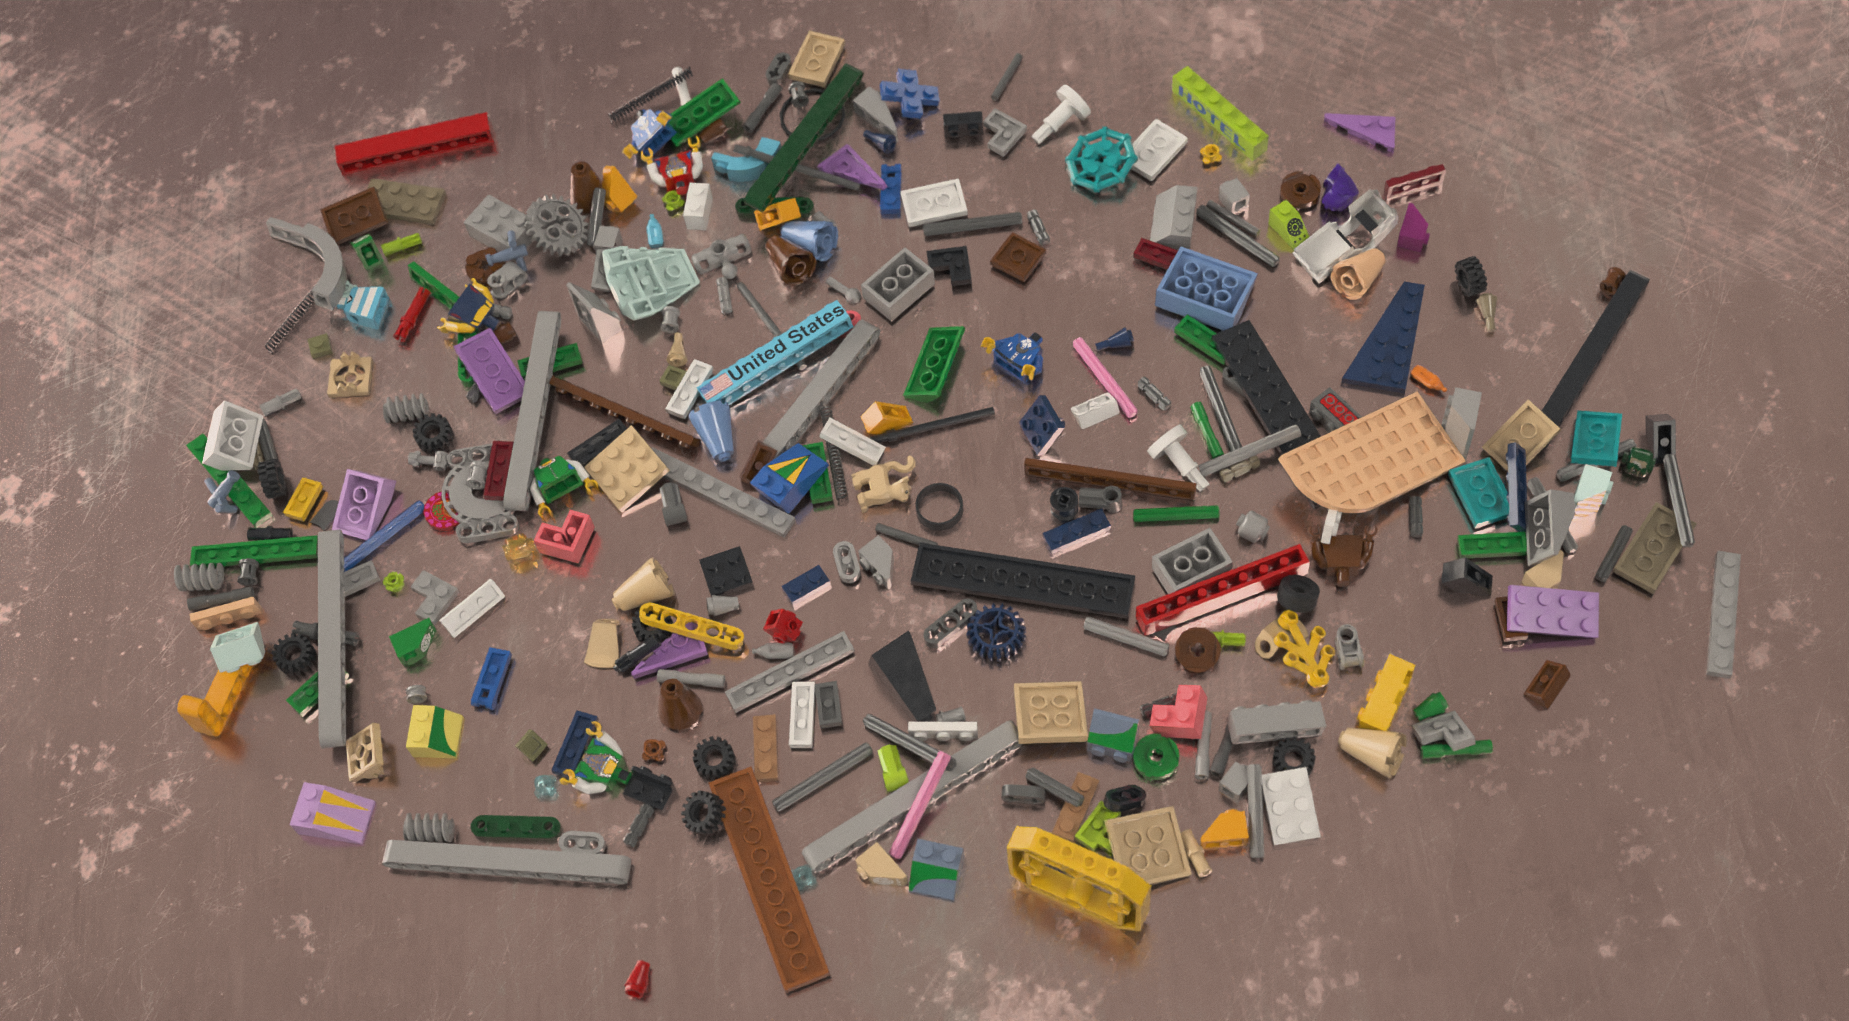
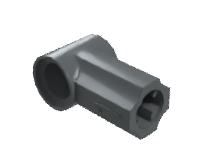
M671 482L664 484L660 487L663 502L662 512L666 526L687 522V515L684 504L681 501L678 484Z
M1108 486L1105 489L1081 487L1079 507L1102 508L1108 513H1117L1122 509V495L1118 487Z

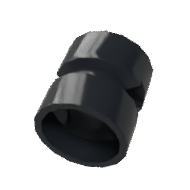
M1060 487L1051 493L1050 512L1051 518L1056 524L1063 525L1078 518V495L1071 488Z

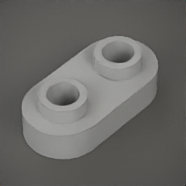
M847 541L839 542L833 548L839 577L843 582L853 583L861 575L854 546ZM843 553H848L845 557L841 556ZM847 572H853L852 575H847Z
M567 831L561 835L559 847L562 851L602 854L605 851L606 842L602 835L596 832ZM570 843H576L574 847H568ZM593 844H598L597 848L591 849Z

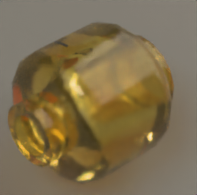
M523 533L507 538L505 545H502L507 562L511 561L515 565L531 560L533 557L532 551L536 550L533 539H528Z

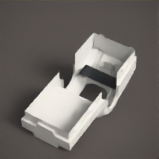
M1368 190L1348 206L1350 218L1345 224L1338 226L1337 222L1331 223L1329 221L1294 249V257L1318 284L1331 275L1333 266L1338 262L1376 248L1398 224L1399 217L1396 209L1391 208L1381 198L1378 190ZM1377 213L1381 216L1380 220L1374 217ZM1362 224L1372 235V239L1362 249H1356L1346 236Z

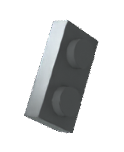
M837 681L815 684L820 729L842 726Z

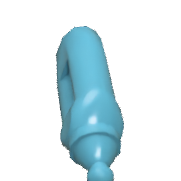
M650 214L646 227L648 244L651 248H660L663 246L662 228L658 220L654 218V214Z

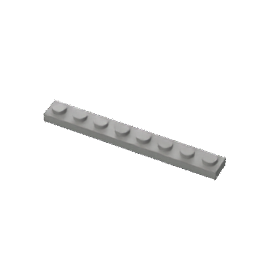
M652 447L653 451L670 470L663 478L784 538L796 522L795 517Z

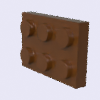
M375 187L320 209L327 232L337 245L388 224Z

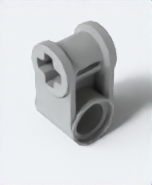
M509 261L495 273L491 274L487 281L488 285L492 288L491 293L493 297L503 299L516 288L522 286L528 276L516 263Z
M1350 624L1341 625L1335 637L1340 670L1352 666L1364 667V656L1356 628ZM1347 635L1351 638V640H1343L1341 636Z

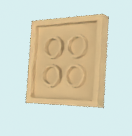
M632 425L584 467L621 512H624L670 471Z
M1082 681L1014 684L1019 744L1087 742L1088 731Z
M1173 806L1105 821L1114 861L1129 867L1150 885L1192 875Z

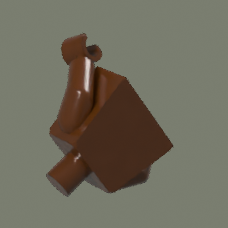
M1317 524L1318 532L1316 534L1312 533V527L1309 526L1307 532L1312 536L1310 544L1313 560L1321 569L1325 570L1326 576L1336 577L1338 586L1350 585V577L1358 576L1359 570L1364 569L1372 557L1374 547L1373 536L1377 534L1376 526L1374 533L1368 534L1366 532L1368 524L1365 525V539H1363V535H1336V537H1331L1330 544L1321 542L1323 529L1319 524Z

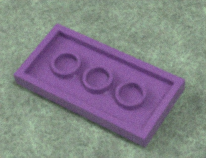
M491 328L454 346L455 352L495 414L522 401L525 381Z
M1510 585L1508 586L1507 631L1596 639L1599 634V593Z

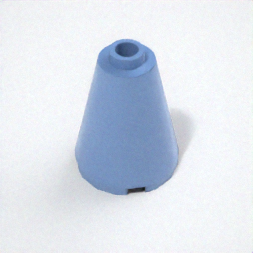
M788 221L781 228L782 237L811 251L818 261H827L833 255L830 252L832 248H836L838 242V229L830 221Z
M713 401L700 405V410L696 413L692 410L689 413L690 422L715 460H719V462L731 459L734 447L728 402L722 404V401Z

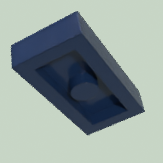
M817 565L782 585V590L791 604L795 606L828 587L831 583L820 565Z

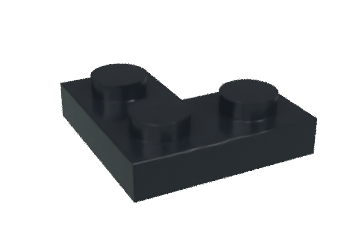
M967 246L926 251L928 266L934 272L950 270L952 286L972 284Z

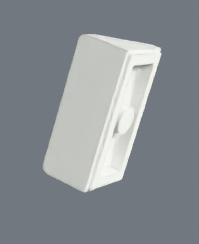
M1109 392L1070 408L1082 429L1113 417L1120 412L1117 400Z

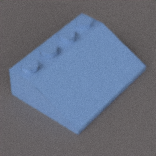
M1180 247L1156 290L1155 306L1182 316L1188 314L1201 323L1224 331L1237 325L1258 273Z

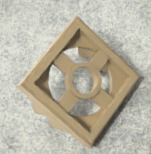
M343 352L340 359H331L327 391L329 398L370 395L373 369L372 357L360 358L355 352H351L350 356ZM349 366L348 372L344 375L336 376L341 368ZM356 366L362 367L365 374L355 372ZM349 375H356L354 382H346V378Z
M372 723L346 740L350 782L356 783L362 778H378V774H384L381 767L383 766L380 724ZM364 747V755L360 757V751ZM372 751L373 759L367 765V758L369 756V752Z

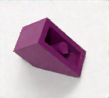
M1413 203L1408 204L1399 233L1397 247L1421 252L1423 245L1428 244L1430 233H1427L1428 223Z

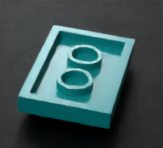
M1577 410L1571 463L1617 467L1622 413Z
M1490 457L1448 471V476L1475 528L1507 518L1509 514L1508 492Z

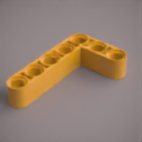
M245 664L231 673H227V671L220 673L218 670L205 699L183 695L178 703V713L194 731L218 737L229 718L252 666Z

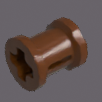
M1617 267L1609 268L1606 279L1600 283V289L1606 294L1614 295L1619 284L1626 277L1625 272Z

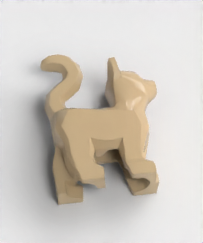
M911 455L907 457V465L891 461L885 464L873 465L867 470L851 474L855 490L861 489L865 484H869L871 489L857 495L863 513L867 512L868 507L872 505L886 504L892 500L904 503L908 501L910 490H912V487L908 485V476L890 485L888 475L891 469H895L900 473L912 471L916 464L914 457Z

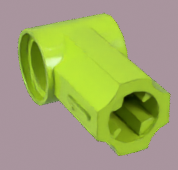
M886 745L877 750L884 772L882 775L887 792L896 791L909 783L896 745Z

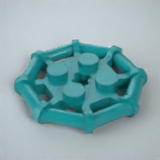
M1103 126L1102 129L1084 136L1080 135L1070 154L1065 157V163L1068 165L1071 175V183L1094 190L1095 193H1099L1100 190L1118 183H1124V179L1133 164L1138 161V156L1135 154L1131 142L1132 137L1128 133L1123 134L1109 129L1108 126ZM1102 137V141L1091 145L1088 143ZM1108 137L1116 139L1119 142L1114 144L1112 143V141L1108 140ZM1083 146H1084L1085 148H1084L1083 151H1082V156H1081V157H1077L1078 154H1079V152L1081 151V149H1082ZM1125 147L1127 155L1121 156L1120 150ZM1105 157L1103 163L1098 161L1100 158ZM1124 164L1120 172H1118V166ZM1076 165H1082L1083 171L1078 173ZM1092 176L1095 178V181L1093 182L1085 178Z

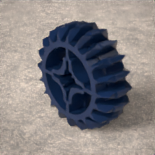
M993 603L990 609L984 605L983 612L976 610V616H971V623L967 624L968 631L966 637L969 639L968 645L973 647L975 654L980 652L981 659L988 656V660L991 662L993 657H997V661L1000 662L1001 657L1004 656L1009 660V654L1011 653L1016 656L1017 649H1022V642L1026 640L1024 619L1019 618L1020 614L1018 611L1013 613L1011 606L1005 609L1003 603L999 608H996V605ZM1002 622L1010 624L1014 630L1004 626ZM979 635H982L983 638L989 639L990 644L984 642L979 637Z

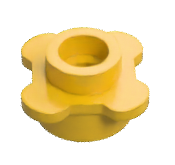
M1208 144L1200 149V154L1203 155V163L1209 164L1210 162H1220L1222 160V155L1219 154V147L1217 145Z

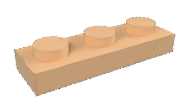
M254 597L191 613L190 621L198 631L208 630L213 626L230 624L235 620L254 617V615L261 614V606Z

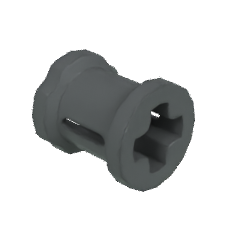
M793 82L788 87V91L792 95V105L796 108L804 107L809 103L803 82Z
M251 558L241 559L239 561L241 572L237 582L244 586L256 585V569L259 567V562Z

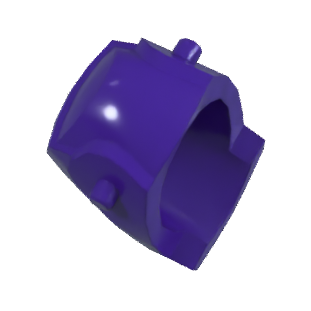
M1337 163L1323 182L1326 189L1321 202L1325 205V209L1342 212L1357 199L1359 191L1352 178L1345 172V169Z

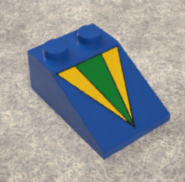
M797 443L763 466L750 484L759 494L787 514H790L829 464Z

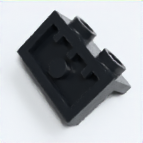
M982 111L943 114L945 138L984 135Z
M632 766L631 772L633 775L622 793L623 796L639 804H648L654 810L664 814L676 792L673 780L663 774H660V776L655 775L647 767L640 766L638 768Z

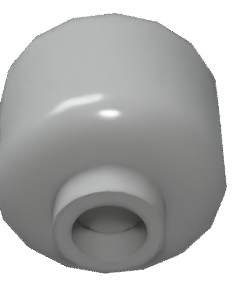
M1252 510L1246 515L1241 514L1236 523L1239 526L1238 535L1252 543H1256L1258 540L1263 541L1270 528L1267 525L1268 519Z

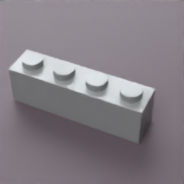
M1305 700L1297 704L1283 702L1276 706L1261 704L1255 708L1240 706L1231 710L1227 717L1232 745L1284 740L1287 737L1293 739V736L1297 738L1321 736L1327 727L1321 702H1312L1311 700Z

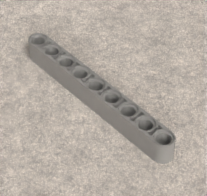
M863 319L858 321L763 441L778 450L775 458L798 442L820 414V410L828 404L878 340L880 328Z

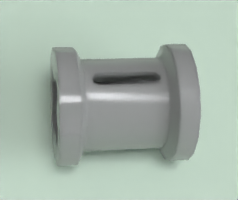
M673 306L664 307L662 309L663 322L660 328L663 332L675 333L679 330L677 320L680 316V310Z
M472 462L470 464V477L467 479L466 484L472 489L485 488L484 479L488 471V465L482 462Z

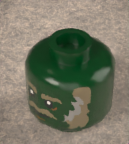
M1634 446L1629 452H1624L1621 464L1625 465L1624 471L1626 473L1644 478L1647 474L1651 475L1656 458H1653L1651 451Z

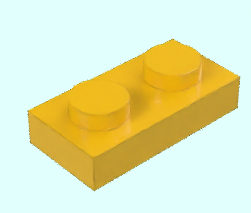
M302 477L283 511L285 516L304 522L323 485L320 482Z

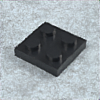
M740 546L699 559L711 596H725L754 586Z

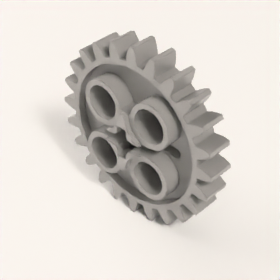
M555 194L550 199L545 195L543 199L539 197L536 202L533 201L526 211L527 215L524 220L527 222L524 227L529 228L526 233L527 235H533L530 241H537V248L541 245L544 247L543 252L549 249L551 255L557 251L559 256L563 252L568 256L571 251L575 253L578 248L580 249L587 240V227L589 223L584 222L587 216L580 215L583 209L577 210V203L571 205L570 198L565 202L562 195L559 199H556Z

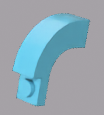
M762 137L756 150L775 156L781 148V142ZM716 152L711 157L714 170L720 173H727L729 181L733 182L756 180L769 164L752 157H732Z

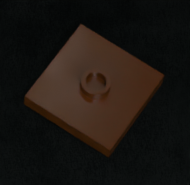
M1012 232L991 258L990 265L1025 282L1046 255V249Z

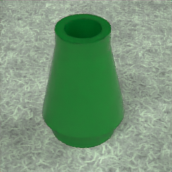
M1437 692L1436 694H1430L1412 711L1420 722L1423 719L1445 713V709L1449 708L1443 695Z

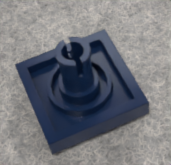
M1039 395L1019 422L1037 455H1044L1065 428V421H1063V418L1058 417L1046 395Z

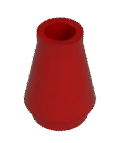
M637 961L636 966L624 984L625 993L628 996L642 998L647 993L650 969L648 962Z

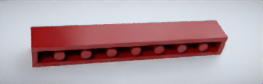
M487 112L336 145V162L343 176L494 142L490 119Z
M1300 544L1136 606V620L1143 635L1148 636L1278 586L1285 576H1304L1308 574L1310 561Z

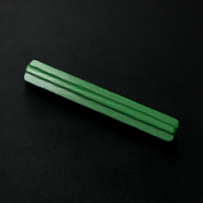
M1217 505L1133 510V520L1135 522L1219 518L1220 509Z

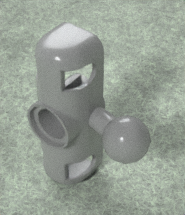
M739 234L725 241L715 240L709 248L693 254L692 262L698 274H704L723 266L722 275L727 279H733L737 275V267L730 262L750 254L752 249L746 235ZM744 243L746 251L739 253L736 246ZM707 259L709 267L702 269L699 262Z

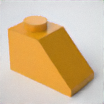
M605 166L603 168L602 188L606 190L604 204L610 211L622 212L638 196L615 166Z
M795 198L772 204L764 212L754 211L759 230L801 217Z
M875 401L861 416L867 432L876 435L886 433V430L902 429L913 423L906 406Z
M1230 809L1225 811V813H1221L1202 835L1200 846L1204 850L1247 846L1249 837L1245 811Z

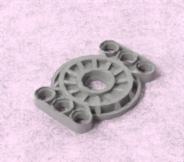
M492 444L453 450L447 456L449 467L452 470L444 480L442 500L449 515L460 523L456 528V534L462 543L515 535L519 530L518 520L512 515L515 510H505L504 501L475 498L472 495L473 489L466 484L467 479L470 477V464L472 462H482L489 466ZM477 453L484 455L481 460L472 459ZM455 457L463 458L459 464H453L452 459ZM452 477H454L453 480H452V482H451V485L448 486L449 481L451 480ZM446 493H449V502H446ZM454 508L458 515L454 514L451 509ZM512 521L515 525L511 529H505L503 527L504 523ZM486 525L493 526V530L489 533H484L482 528ZM464 529L472 530V533L467 537L460 535Z

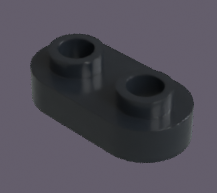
M1127 785L1108 790L1103 803L1111 812H1122L1141 807L1145 802L1147 794L1144 789L1137 785Z

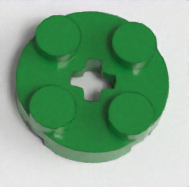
M1161 734L1144 736L1139 740L1134 750L1133 762L1135 768L1145 779L1150 781L1168 778L1178 769L1179 749L1172 739L1162 737ZM1156 752L1157 755H1162L1163 757L1160 758V761L1156 762L1151 760L1152 753Z

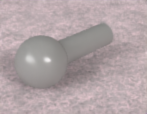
M831 276L827 279L826 284L845 295L847 302L855 304L861 300V292L858 289H849Z

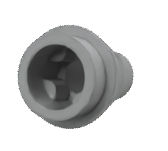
M712 595L706 598L708 615H714L715 617L733 610H739L738 597Z

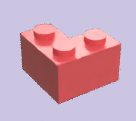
M570 510L562 528L542 523L534 543L539 553L579 564L595 526L590 515Z
M1178 685L1175 705H1153L1149 726L1155 734H1161L1162 737L1201 739L1208 698L1201 685Z

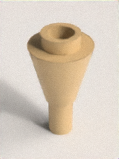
M679 332L674 334V343L666 359L668 364L674 367H680L687 363V357L682 344V334Z

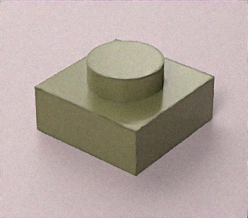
M327 333L307 339L313 359L333 354L330 338Z
M668 365L659 380L660 385L676 391L687 371Z
M529 729L515 747L533 762L548 744L533 730Z

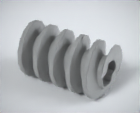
M420 393L419 399H416L415 394H412L411 400H408L407 395H404L403 401H400L398 396H395L394 402H392L390 397H387L386 403L383 405V416L386 423H390L391 420L396 423L399 419L404 422L407 418L413 421L416 417L423 419L426 414L430 417L429 405L423 393Z
M202 563L198 569L197 564H193L191 570L187 564L183 566V569H181L180 565H176L174 568L175 584L178 590L182 592L186 590L194 591L195 589L198 591L203 589L211 590L212 588L219 590L224 581L223 565L218 563L215 569V565L210 563L207 569L206 565Z
M411 813L406 815L403 825L405 841L418 840L419 842H425L427 840L428 842H434L436 840L437 842H443L445 840L446 842H451L454 837L455 823L453 818L448 820L447 813H443L441 820H439L438 813H434L432 820H430L429 813H425L423 820L420 813H416L414 820Z

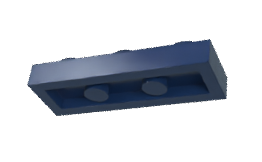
M1101 508L1042 534L1051 554H1054L1111 530V525Z
M576 710L551 769L553 774L569 778L563 771L571 769L575 772L592 737L586 733V728L594 732L596 726L591 722H598L599 719L596 715Z

